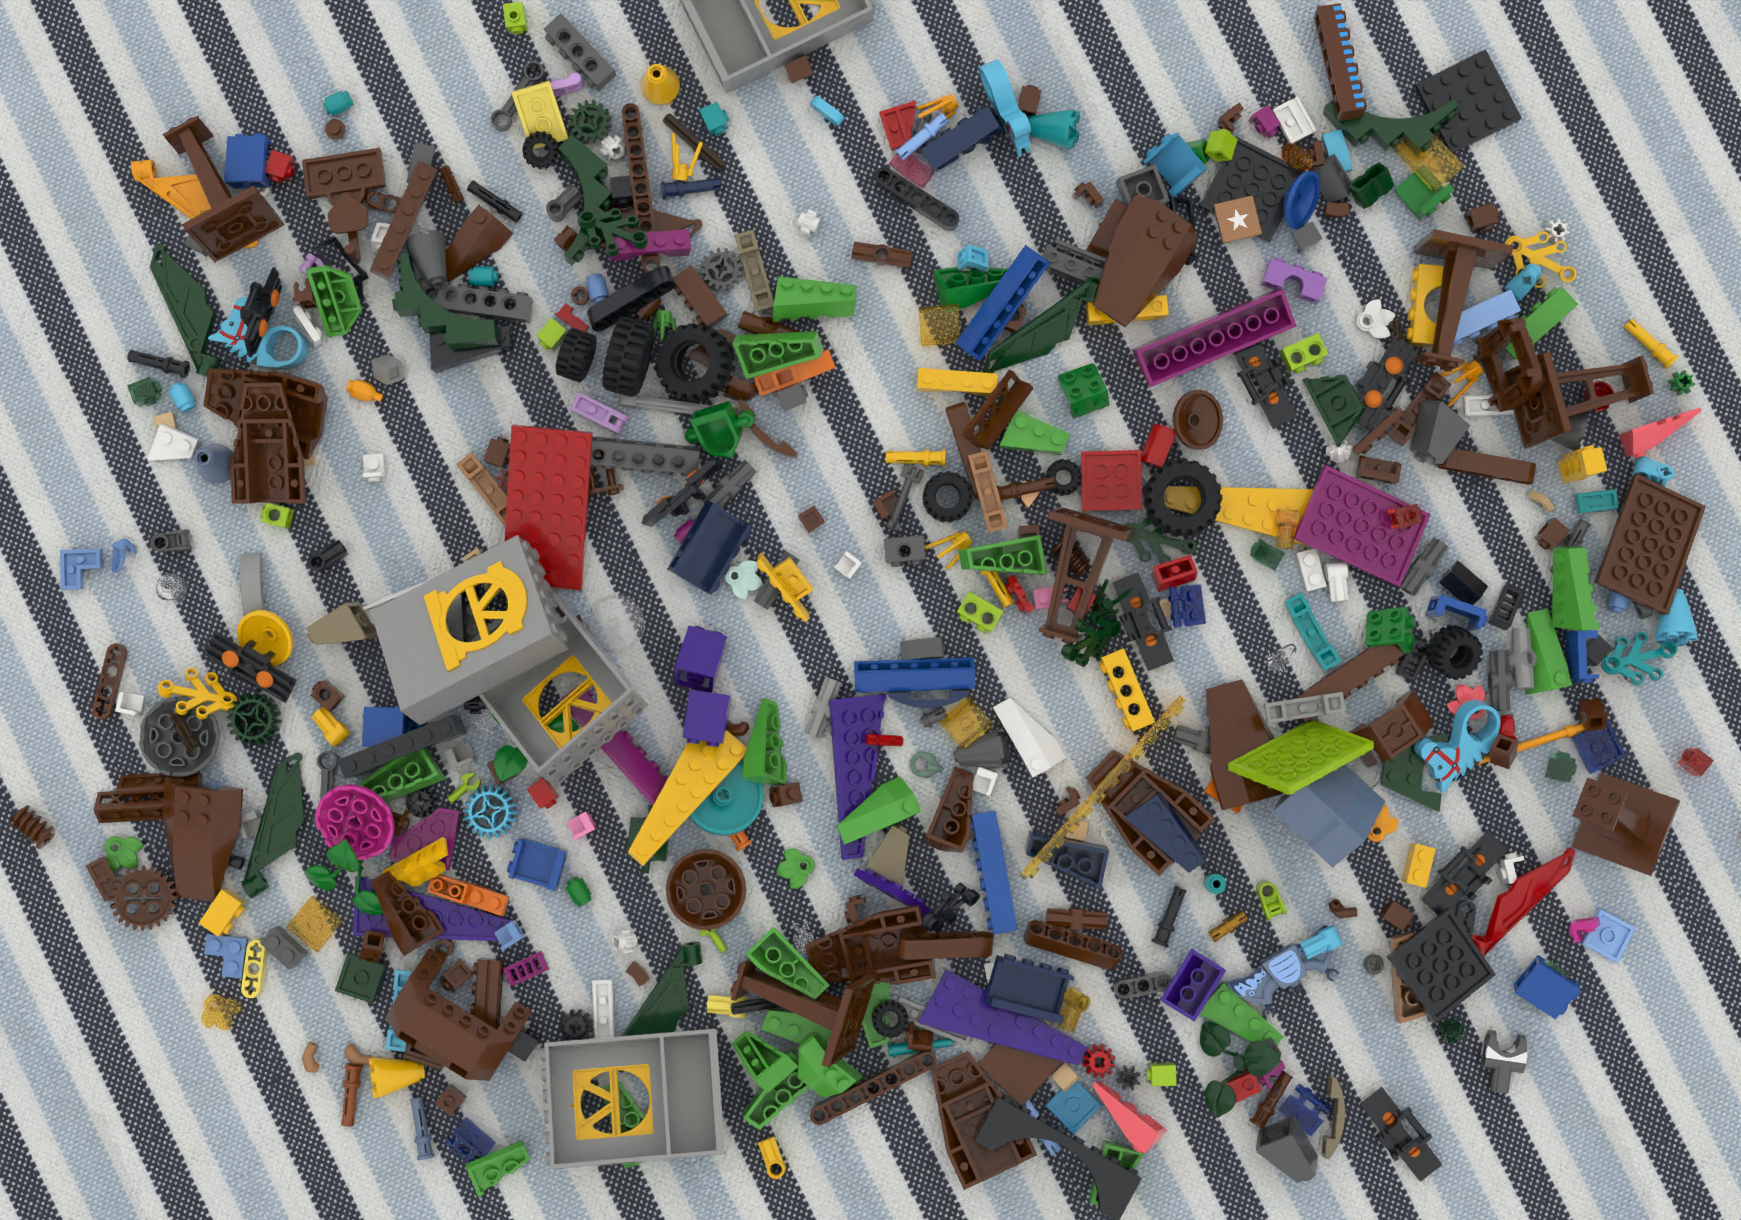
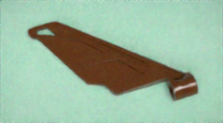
M634 207L627 210L619 209L622 219L635 215ZM645 207L639 208L641 213H646L649 210ZM653 210L656 231L682 230L695 224L696 227L689 232L691 238L703 225L700 219L688 220ZM567 225L554 238V242L566 252L573 244L577 233ZM645 225L641 228V230L644 232H649L651 230V227ZM628 226L619 228L630 233L637 231V228L631 229ZM601 241L602 245L599 249L606 248V242Z

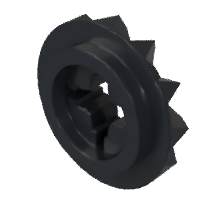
M430 787L422 788L406 796V806L415 817H427L438 806L437 794ZM420 793L423 799H430V801L424 803L423 810L420 804H414L416 800L420 799Z

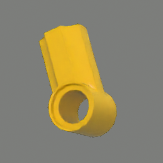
M324 707L318 709L311 716L324 732L326 740L335 748L351 735L348 728Z
M773 1136L758 1142L767 1167V1174L773 1179H779L785 1173L786 1164L782 1159L776 1139ZM779 1164L782 1167V1171L774 1173L771 1170V1165Z

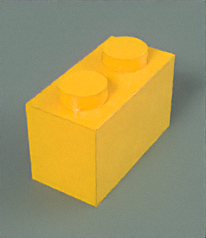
M1410 843L1401 881L1426 888L1436 849Z
M222 889L199 924L218 937L224 934L227 935L234 926L232 922L235 918H239L245 910L243 906L246 901L229 889Z

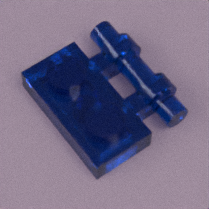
M1201 584L1179 587L1180 595L1177 594V587L1169 588L1170 596H1168V602H1171L1172 614H1170V618L1173 620L1174 628L1182 627L1181 619H1184V626L1206 624ZM1179 601H1181L1183 612L1181 613L1179 609Z
M1299 1083L1295 1090L1300 1093V1096L1296 1099L1290 1094L1278 1110L1287 1118L1295 1116L1303 1131L1312 1136L1323 1123L1318 1114L1322 1111L1325 1115H1328L1331 1108L1326 1105L1322 1098L1319 1099L1312 1094L1311 1089L1305 1088ZM1306 1100L1314 1105L1312 1110L1304 1105Z
M467 1117L452 1132L457 1140L454 1142L448 1137L444 1142L449 1148L448 1150L452 1154L458 1155L464 1164L474 1161L475 1155L479 1158L486 1156L496 1144L492 1138ZM462 1143L471 1150L469 1154L460 1147Z

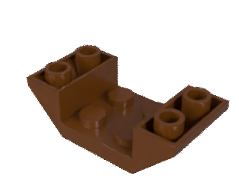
M1413 689L1397 699L1398 705L1370 724L1362 723L1349 732L1374 742V749L1361 756L1367 767L1394 758L1425 737L1434 724V721Z

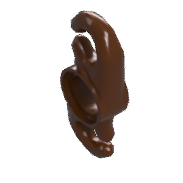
M372 190L368 192L365 200L370 208L391 214L396 212L402 198L391 194L383 195L379 192L377 193L379 201L372 203L371 197L375 195V191ZM389 198L394 199L396 202V206L393 209L385 208L384 203Z

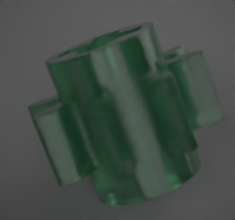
M1449 1018L1441 1022L1439 1036H1443V1040L1446 1043L1455 1044L1462 1040L1465 1031L1464 1026H1460L1458 1020Z

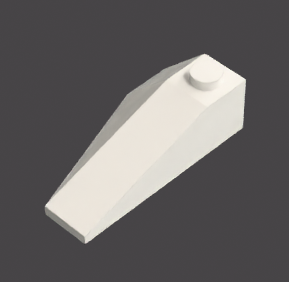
M1011 698L993 707L1031 777L1037 776L1066 758L1057 740Z

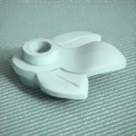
M743 561L739 566L730 567L729 571L725 574L726 582L732 585V591L738 598L746 599L748 590H758L763 586L761 579L755 574L758 570L757 562ZM733 572L738 573V579L733 580L731 574Z

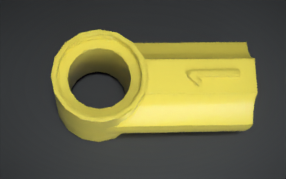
M708 995L707 1013L727 1014L729 1017L746 1018V1013L732 1014L730 1006L734 1002L746 1001L748 997L742 996L733 1001L731 1000L732 995L730 997Z

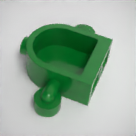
M730 401L695 411L690 419L692 426L687 429L685 439L691 444L700 441L703 449L713 456L730 458L736 454L735 450L742 437V427H751L755 421V415L750 410H743L739 417H737Z

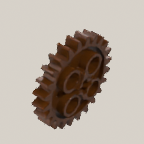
M143 865L141 871H138L137 867L134 866L133 873L127 869L126 877L119 875L121 882L114 881L113 883L117 888L110 889V892L115 894V896L109 897V901L115 902L110 905V909H117L113 912V916L120 915L118 918L119 923L125 920L126 928L132 924L133 930L140 926L141 930L144 931L147 925L152 930L154 923L160 927L159 920L161 919L166 922L168 921L165 915L173 914L169 908L176 907L172 900L177 899V896L172 895V893L177 890L175 887H170L174 883L173 880L166 881L168 878L167 873L161 876V869L155 873L153 866L148 871L145 865ZM152 883H157L160 886L156 892H150L148 888ZM130 884H137L139 886L135 893L127 891ZM142 894H145L146 897L162 896L161 899L146 898L145 902H141L140 899H124L125 897L140 898ZM157 903L159 909L156 912L148 911L150 904ZM128 905H138L137 911L129 913L127 911Z

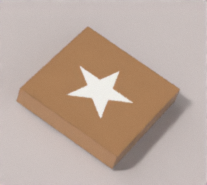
M1253 195L1213 205L1222 244L1262 234Z

